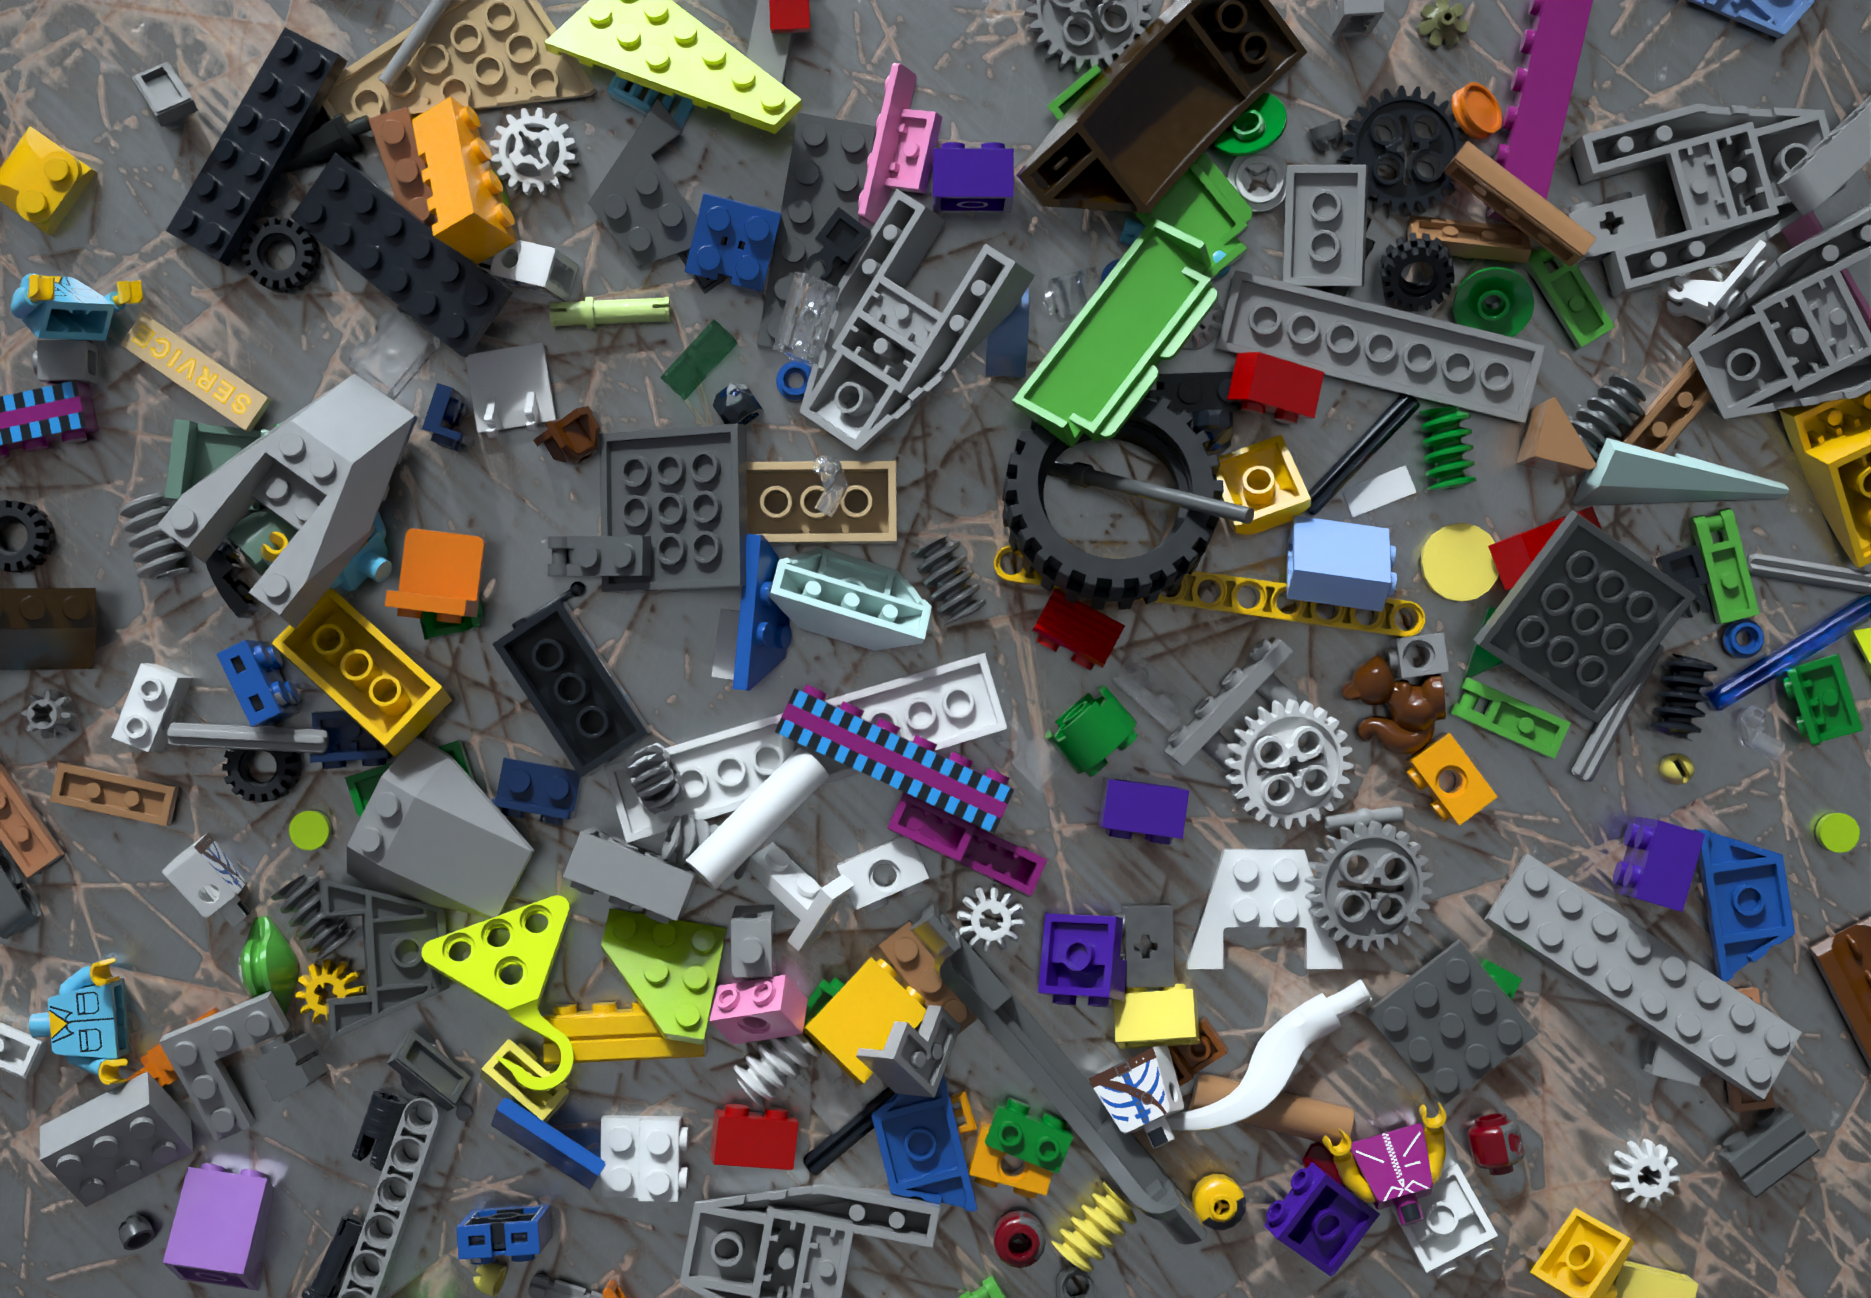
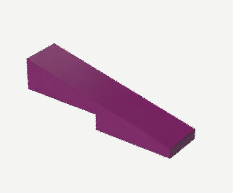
M903 792L888 824V830L1026 897L1032 896L1047 859Z

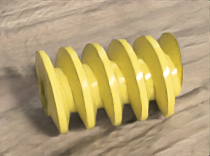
M1105 1180L1102 1182V1185L1107 1195L1104 1197L1094 1192L1091 1194L1096 1207L1093 1209L1084 1204L1081 1206L1086 1219L1083 1221L1073 1216L1070 1218L1075 1231L1072 1233L1063 1228L1059 1230L1065 1241L1062 1245L1051 1240L1057 1250L1068 1261L1088 1273L1094 1270V1265L1089 1257L1099 1261L1105 1258L1100 1245L1109 1249L1115 1246L1111 1233L1120 1237L1126 1234L1121 1221L1131 1225L1137 1222L1131 1203Z

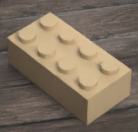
M896 461L746 462L747 534L764 535L770 545L898 544Z

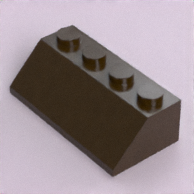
M0 588V671L93 669L96 637V588Z

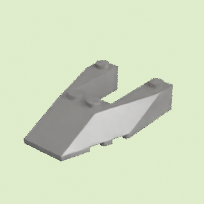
M1694 104L1582 135L1570 148L1581 184L1667 160L1687 230L1616 250L1602 259L1612 296L1615 297L1673 280L1676 277H1683L1737 260L1750 252L1759 240L1765 242L1803 215L1777 183L1831 133L1825 111L1776 107L1772 109H1755L1736 105L1716 107L1706 106V104ZM1844 183L1833 195L1844 189L1846 184Z
M898 189L894 192L833 292L834 308L829 325L824 324L820 338L824 343L818 364H813L800 408V413L859 453L963 361L1015 309L1035 277L1034 274L1015 261L985 244L942 313L905 290V287L946 220Z
M1871 204L1851 213L1782 254L1729 306L1727 312L1724 311L1687 347L1723 419L1771 412L1777 409L1815 405L1821 402L1845 398L1852 399L1871 390V332L1840 272L1871 255Z
M353 374L252 442L183 493L157 527L173 541L205 563L255 501H258L293 526L298 532L249 593L264 607L296 629L372 535L375 528L373 524L381 501L385 502L390 489L388 483L396 463L400 464L417 417L362 378Z
M825 1184L696 1201L692 1213L680 1284L705 1298H841L853 1233L933 1248L940 1204L927 1202L922 1198L914 1196L909 1198L891 1194L890 1190Z

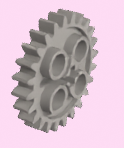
M1028 0L1034 3V5L1026 8L1024 11L1025 16L1035 17V21L1027 28L1028 32L1039 31L1041 34L1034 43L1035 46L1047 43L1050 47L1045 57L1048 59L1055 53L1061 55L1059 67L1062 68L1068 60H1072L1074 72L1077 73L1083 63H1087L1090 70L1093 66H1098V62L1101 61L1103 67L1107 69L1113 63L1112 57L1117 59L1124 51V48L1126 49L1135 40L1134 38H1137L1145 31L1139 24H1148L1152 20V16L1142 10L1150 7L1153 0H1086L1088 5L1094 4L1096 6L1092 16L1089 10L1082 11L1080 8L1085 0H1072V2L1066 4L1058 0ZM1109 11L1116 12L1122 19V27L1111 28L1105 22L1104 14ZM1071 24L1080 25L1085 31V40L1075 41L1070 38L1067 27ZM1094 24L1099 34L1102 35L1101 41H1098L1095 37Z
M1357 821L1354 825V833L1342 826L1340 827L1342 839L1338 840L1328 835L1329 850L1318 847L1316 849L1322 858L1321 862H1309L1308 864L1317 871L1316 876L1305 878V882L1315 886V890L1307 893L1305 898L1312 902H1317L1309 912L1315 917H1322L1317 926L1325 931L1330 929L1328 935L1335 941L1342 939V944L1349 948H1352L1356 943L1357 948L1368 951L1371 943L1373 947L1383 950L1384 938L1388 942L1397 945V932L1400 931L1410 936L1412 933L1408 923L1413 921L1421 924L1422 920L1416 914L1417 910L1429 909L1430 907L1421 900L1422 895L1433 893L1432 889L1423 885V881L1433 877V873L1421 870V867L1429 859L1423 855H1416L1421 845L1413 841L1408 843L1410 835L1403 831L1396 833V827L1390 824H1386L1382 829L1381 823L1371 821L1367 829L1364 823ZM1357 856V868L1348 874V861L1352 857ZM1394 859L1395 869L1390 875L1386 876L1385 866L1389 860ZM1343 880L1361 884H1372L1375 881L1384 886L1401 885V890L1389 891L1382 888L1367 887L1364 891L1356 886L1337 887V882ZM1353 895V907L1344 913L1342 908L1343 902L1347 897ZM1390 898V910L1386 914L1381 915V904L1384 900Z

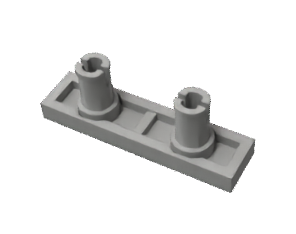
M1275 637L1260 641L1249 654L1251 659L1242 669L1239 667L1235 668L1225 677L1222 682L1224 688L1214 698L1209 696L1202 701L1195 710L1197 716L1187 726L1181 725L1170 735L1167 740L1169 745L1164 752L1176 763L1184 767L1203 748L1226 771L1232 769L1224 764V761L1229 758H1235L1236 753L1227 747L1231 743L1219 732L1220 728L1256 691L1271 705L1272 701L1276 700L1283 705L1284 709L1288 699L1297 700V697L1274 675L1275 670L1293 650L1282 640Z

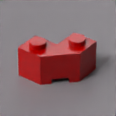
M1593 506L1576 512L1602 530ZM1567 515L1488 546L1505 590L1514 587Z

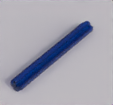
M1871 595L1864 596L1706 694L1710 698L1709 705L1714 711L1724 710L1871 619Z

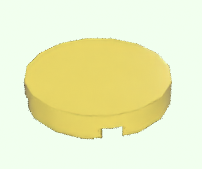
M1457 523L1442 527L1429 537L1422 548V578L1432 592L1445 600L1463 602L1479 598L1491 589L1499 576L1488 547L1495 543L1489 533L1476 525Z

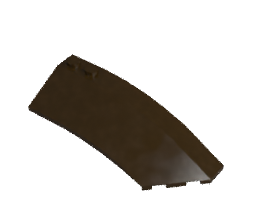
M1176 0L1082 94L1017 173V177L1038 203L1044 207L1152 214L1153 208L1196 159L1256 99L1298 62L1307 51L1269 0Z

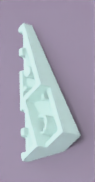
M1607 438L1596 462L1597 466L1585 472L1573 502L1575 505L1581 506L1778 499L1786 496L1789 489L1784 483L1676 453L1672 457Z

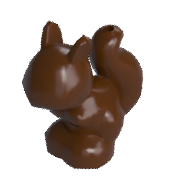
M1374 656L1359 666L1353 674L1352 681L1346 683L1341 691L1346 701L1359 700L1366 705H1387L1391 719L1384 716L1368 717L1358 726V735L1363 742L1367 743L1375 736L1386 750L1395 754H1413L1422 750L1430 742L1434 734L1436 721L1446 719L1444 686L1440 673L1428 675L1423 680L1421 686L1410 684L1408 680L1404 679L1395 682L1389 665L1379 656Z

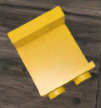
M872 957L861 965L856 974L803 1028V1033L858 1086L864 1084L873 1075V1072L856 1057L859 1048L884 1050L894 1021L908 1022L915 1029L924 1019L927 1011L923 1007L926 1001L916 990L910 986L905 990L894 979L897 976L895 970L884 960L879 959L876 962Z

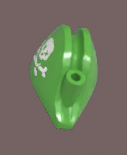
M269 916L256 917L238 962L240 982L251 998L272 991L286 1016L298 978L297 957Z

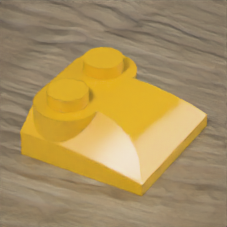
M29 126L0 168V202L46 234L52 236L92 180L96 171Z
M1282 434L1218 457L1220 468L1216 476L1217 480H1223L1224 493L1221 497L1222 501L1254 509V518L1250 524L1228 519L1231 528L1236 533L1253 535L1292 521L1294 515L1300 516L1311 507V498Z
M1574 1208L1530 1273L1563 1298H1616L1617 1288L1614 1280L1635 1242L1624 1234Z

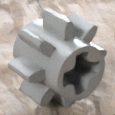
M48 689L44 692V699L38 695H30L29 700L32 704L28 710L21 711V715L27 716L30 723L26 730L28 732H35L42 729L41 735L43 739H52L54 729L61 734L69 733L70 731L66 724L70 718L77 717V714L70 712L68 706L71 698L61 697L56 699V690ZM46 707H52L53 710L50 712V714L48 713ZM49 715L52 721H46L45 718Z

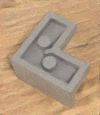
M929 1005L924 1019L915 1029L908 1022L894 1021L884 1050L859 1048L856 1057L895 1093L935 1097L961 1025L942 1006Z

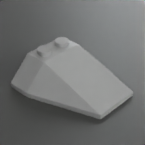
M417 736L381 776L347 844V874L379 893L493 918L502 914L534 849L451 755Z

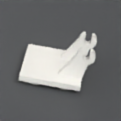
M1759 240L1725 282L1676 277L1675 284L1683 288V291L1678 292L1668 286L1667 294L1671 300L1681 302L1683 305L1676 306L1668 301V312L1676 317L1686 315L1705 323L1707 329L1724 311L1727 312L1729 306L1763 274L1767 265L1765 260L1767 244Z
M543 342L469 354L467 358L465 357L477 432L479 434L487 433L490 439L498 437L499 430L527 426L528 432L537 431V424L557 420Z

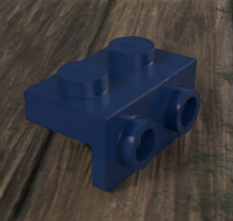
M343 710L316 711L311 713L313 729L326 730L329 736V745L325 753L310 754V763L322 762V769L347 767L346 760H362V766L385 765L386 758L393 756Z

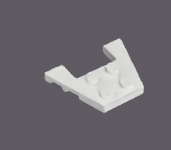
M1223 849L1208 894V900L1197 927V934L1186 961V968L1224 969L1223 931L1227 927H1304L1305 968L1343 969V963L1336 942L1328 936L1330 929L1325 931L1319 928L1317 924L1322 917H1315L1309 912L1317 902H1312L1305 898L1307 893L1315 890V886L1305 882V878L1313 877L1305 850Z

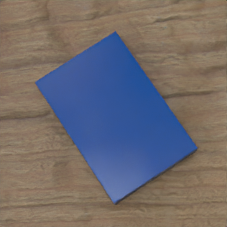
M504 1098L497 1107L491 1123L492 1127L591 1190L606 1166L604 1160L509 1098Z

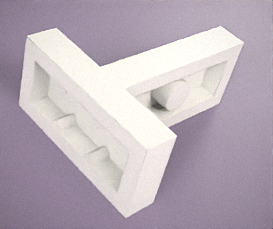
M773 842L751 855L746 869L800 919L797 927L787 940L798 952L821 937L855 885L842 874L822 888L815 879L804 872Z

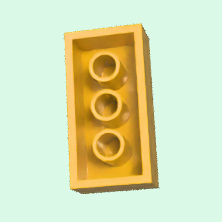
M327 589L296 629L289 625L272 642L289 662L395 758L452 701L439 683L334 589Z

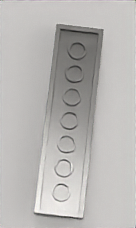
M1236 270L1216 349L1236 354L1261 352L1323 371L1326 376L1525 423L1545 345Z
M1528 853L1521 858L1484 919L1486 923L1757 1101L1764 1100L1802 1033Z

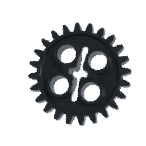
M1400 85L1396 90L1395 97H1392L1390 91L1386 88L1380 94L1381 102L1371 95L1366 100L1368 110L1358 106L1354 111L1359 121L1349 120L1345 125V128L1353 133V135H1343L1341 144L1350 147V149L1343 151L1339 159L1350 161V165L1369 166L1368 198L1371 196L1376 198L1374 210L1377 211L1384 203L1389 204V215L1393 216L1399 206H1402L1407 217L1413 213L1414 205H1417L1423 214L1429 209V200L1438 207L1444 201L1441 192L1449 196L1455 192L1456 189L1450 181H1456L1446 175L1444 170L1466 143L1465 141H1459V137L1465 132L1461 127L1455 128L1453 124L1456 121L1454 114L1447 115L1445 113L1449 104L1448 100L1442 102L1439 106L1434 104L1436 92L1432 91L1426 99L1421 98L1420 87L1416 86L1411 95L1407 96L1404 86ZM1399 117H1404L1406 120L1404 138ZM1423 122L1427 124L1432 132L1431 137L1421 138L1414 130V123ZM1375 126H1387L1392 132V140H1380L1375 134ZM1403 140L1405 150L1412 151V154L1406 160L1407 175L1410 181L1409 186H1406L1403 181L1405 154L1401 151L1397 152ZM1426 161L1430 163L1434 168V177L1426 178L1418 172L1417 162ZM1378 165H1390L1395 171V179L1389 181L1381 178L1377 171Z

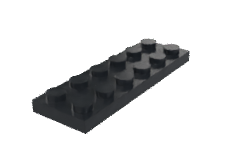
M285 27L166 232L222 264L229 266L348 61L341 55Z
M335 153L291 216L295 222L460 356L468 357L513 294L478 264L435 238L432 228L339 154Z

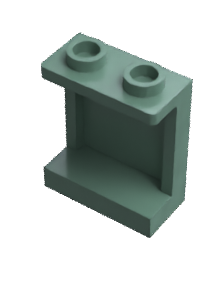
M174 419L165 498L177 501L183 493L270 430H252L249 433L242 428L199 424L189 420ZM255 501L249 510L258 511L265 506Z

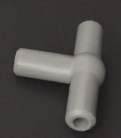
M1401 806L1374 810L1361 808L1352 813L1326 816L1324 825L1325 829L1329 832L1340 830L1342 826L1348 829L1354 828L1355 822L1359 821L1364 823L1368 829L1371 821L1381 824L1402 822L1404 820V810Z

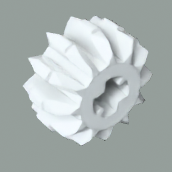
M997 885L991 886L989 898H985L983 889L977 887L975 888L979 899L977 903L970 897L965 896L963 898V903L972 909V912H957L958 919L971 921V923L960 927L959 932L961 935H966L972 931L975 932L968 942L972 948L982 938L985 939L983 944L984 953H990L991 941L997 940L998 948L1000 951H1004L1007 948L1002 938L1006 935L1015 942L1019 939V935L1010 929V926L1023 927L1025 921L1021 918L1011 917V915L1020 912L1023 907L1021 903H1015L1009 907L1006 906L1013 897V893L1010 890L1006 891L999 900L997 899ZM991 909L993 914L1001 913L1002 920L997 919L999 926L991 929L988 924L981 925L979 919L985 918L982 912Z
M1643 1139L1640 1147L1633 1141L1627 1142L1628 1154L1625 1155L1618 1150L1614 1152V1156L1621 1161L1620 1165L1609 1166V1172L1618 1176L1611 1182L1612 1188L1616 1191H1622L1621 1199L1630 1203L1635 1200L1636 1206L1641 1209L1646 1208L1649 1200L1656 1207L1662 1206L1660 1196L1662 1193L1669 1197L1674 1196V1191L1668 1187L1669 1182L1676 1183L1681 1181L1679 1175L1671 1172L1678 1165L1677 1160L1673 1157H1666L1668 1149L1661 1144L1654 1147L1653 1142L1649 1139ZM1646 1166L1650 1169V1173L1645 1172L1648 1178L1642 1181L1638 1178V1175H1643L1640 1170Z

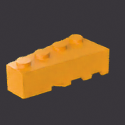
M450 96L414 118L412 123L418 156L428 165L426 169L421 171L423 182L433 192V196L427 199L428 210L432 215L437 214L438 222L432 225L433 236L477 264L517 242L512 228L515 220L511 211L503 202L501 196L503 186L490 165L489 160L492 159V154L487 144L481 139L478 130L481 123L475 111L470 106L464 107Z

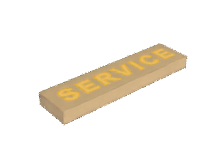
M143 312L120 344L249 433L272 402L269 397Z

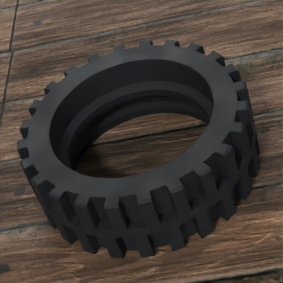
M1161 395L1157 403L1144 398L1119 432L1111 439L1133 443L1155 455L1174 477L1178 490L1221 500L1224 493L1223 480H1217L1216 476L1220 468V462L1217 454L1209 456L1206 451L1210 439L1205 431L1202 430L1195 434L1190 428L1193 417L1185 410L1179 416L1169 410L1171 400ZM1032 419L1030 429L1028 431L1024 429L1021 431L1016 441L1015 451L1010 455L1002 501H1004L1003 524L1004 527H1009L1010 530L1008 542L1013 552L1020 550L1023 560L1021 566L1026 572L1031 574L1036 570L1043 576L1041 586L1049 592L1052 591L1055 585L1067 591L1065 601L1076 604L1078 596L1092 600L1091 609L1103 610L1106 602H1118L1119 610L1131 609L1134 600L1143 598L1147 605L1157 601L1160 592L1166 588L1170 593L1178 588L1183 577L1187 573L1191 575L1197 568L1201 557L1208 548L1220 517L1179 507L1176 522L1168 536L1150 552L1133 558H1103L1074 547L1053 528L1044 505V484L1047 474L1055 460L1069 446ZM1083 433L1076 444L1093 439Z

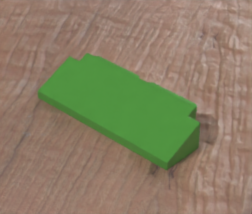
M1097 65L1093 66L1047 106L1058 121L1102 74ZM1205 152L1196 159L1151 211L1152 214L1134 212L1145 227L1152 218H1155L1205 242L1212 264L1205 273V276L1211 278V280L1248 253L1247 247L1236 237L1248 229L1246 223L1252 218V209ZM1216 251H1223L1226 256L1215 263L1213 254Z
M1152 218L1012 399L1014 406L1071 448L1074 447L1083 433L1097 443L1102 438H1113L1158 380L1159 372L1156 368L1161 360H1171L1178 354L1218 301V294L1213 287L1211 278L1205 276V273L1212 265L1205 242Z

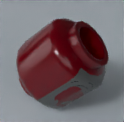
M1504 1113L1488 1114L1476 1118L1475 1125L1470 1127L1467 1132L1474 1164L1479 1168L1489 1169L1490 1175H1504L1513 1172V1165L1519 1163L1525 1155L1519 1125L1514 1120L1507 1119V1115Z
M1009 1212L1000 1218L994 1229L993 1241L995 1252L1001 1261L1011 1267H1029L1037 1262L1044 1253L1046 1240L1043 1226L1029 1212Z

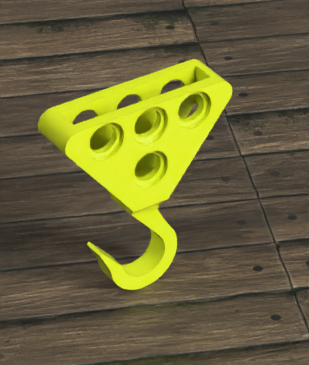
M559 895L551 896L430 940L424 944L421 952L422 958L429 968L507 1013L512 1021L549 1039L559 1047L561 1051L559 1067L553 1074L542 1078L531 1076L522 1067L500 1056H496V1059L514 1075L520 1085L537 1092L550 1091L563 1084L569 1077L574 1065V1052L567 1036L552 1026L539 1013V1005L571 915L567 899ZM536 914L543 915L548 919L546 929L540 933H532L526 929L527 920ZM503 928L510 933L509 941L504 946L493 947L488 943V936L494 929ZM459 942L469 944L471 946V953L467 959L454 961L449 957L450 949L454 944ZM511 965L520 967L523 970V977L517 984L507 985L501 981V973L506 967Z

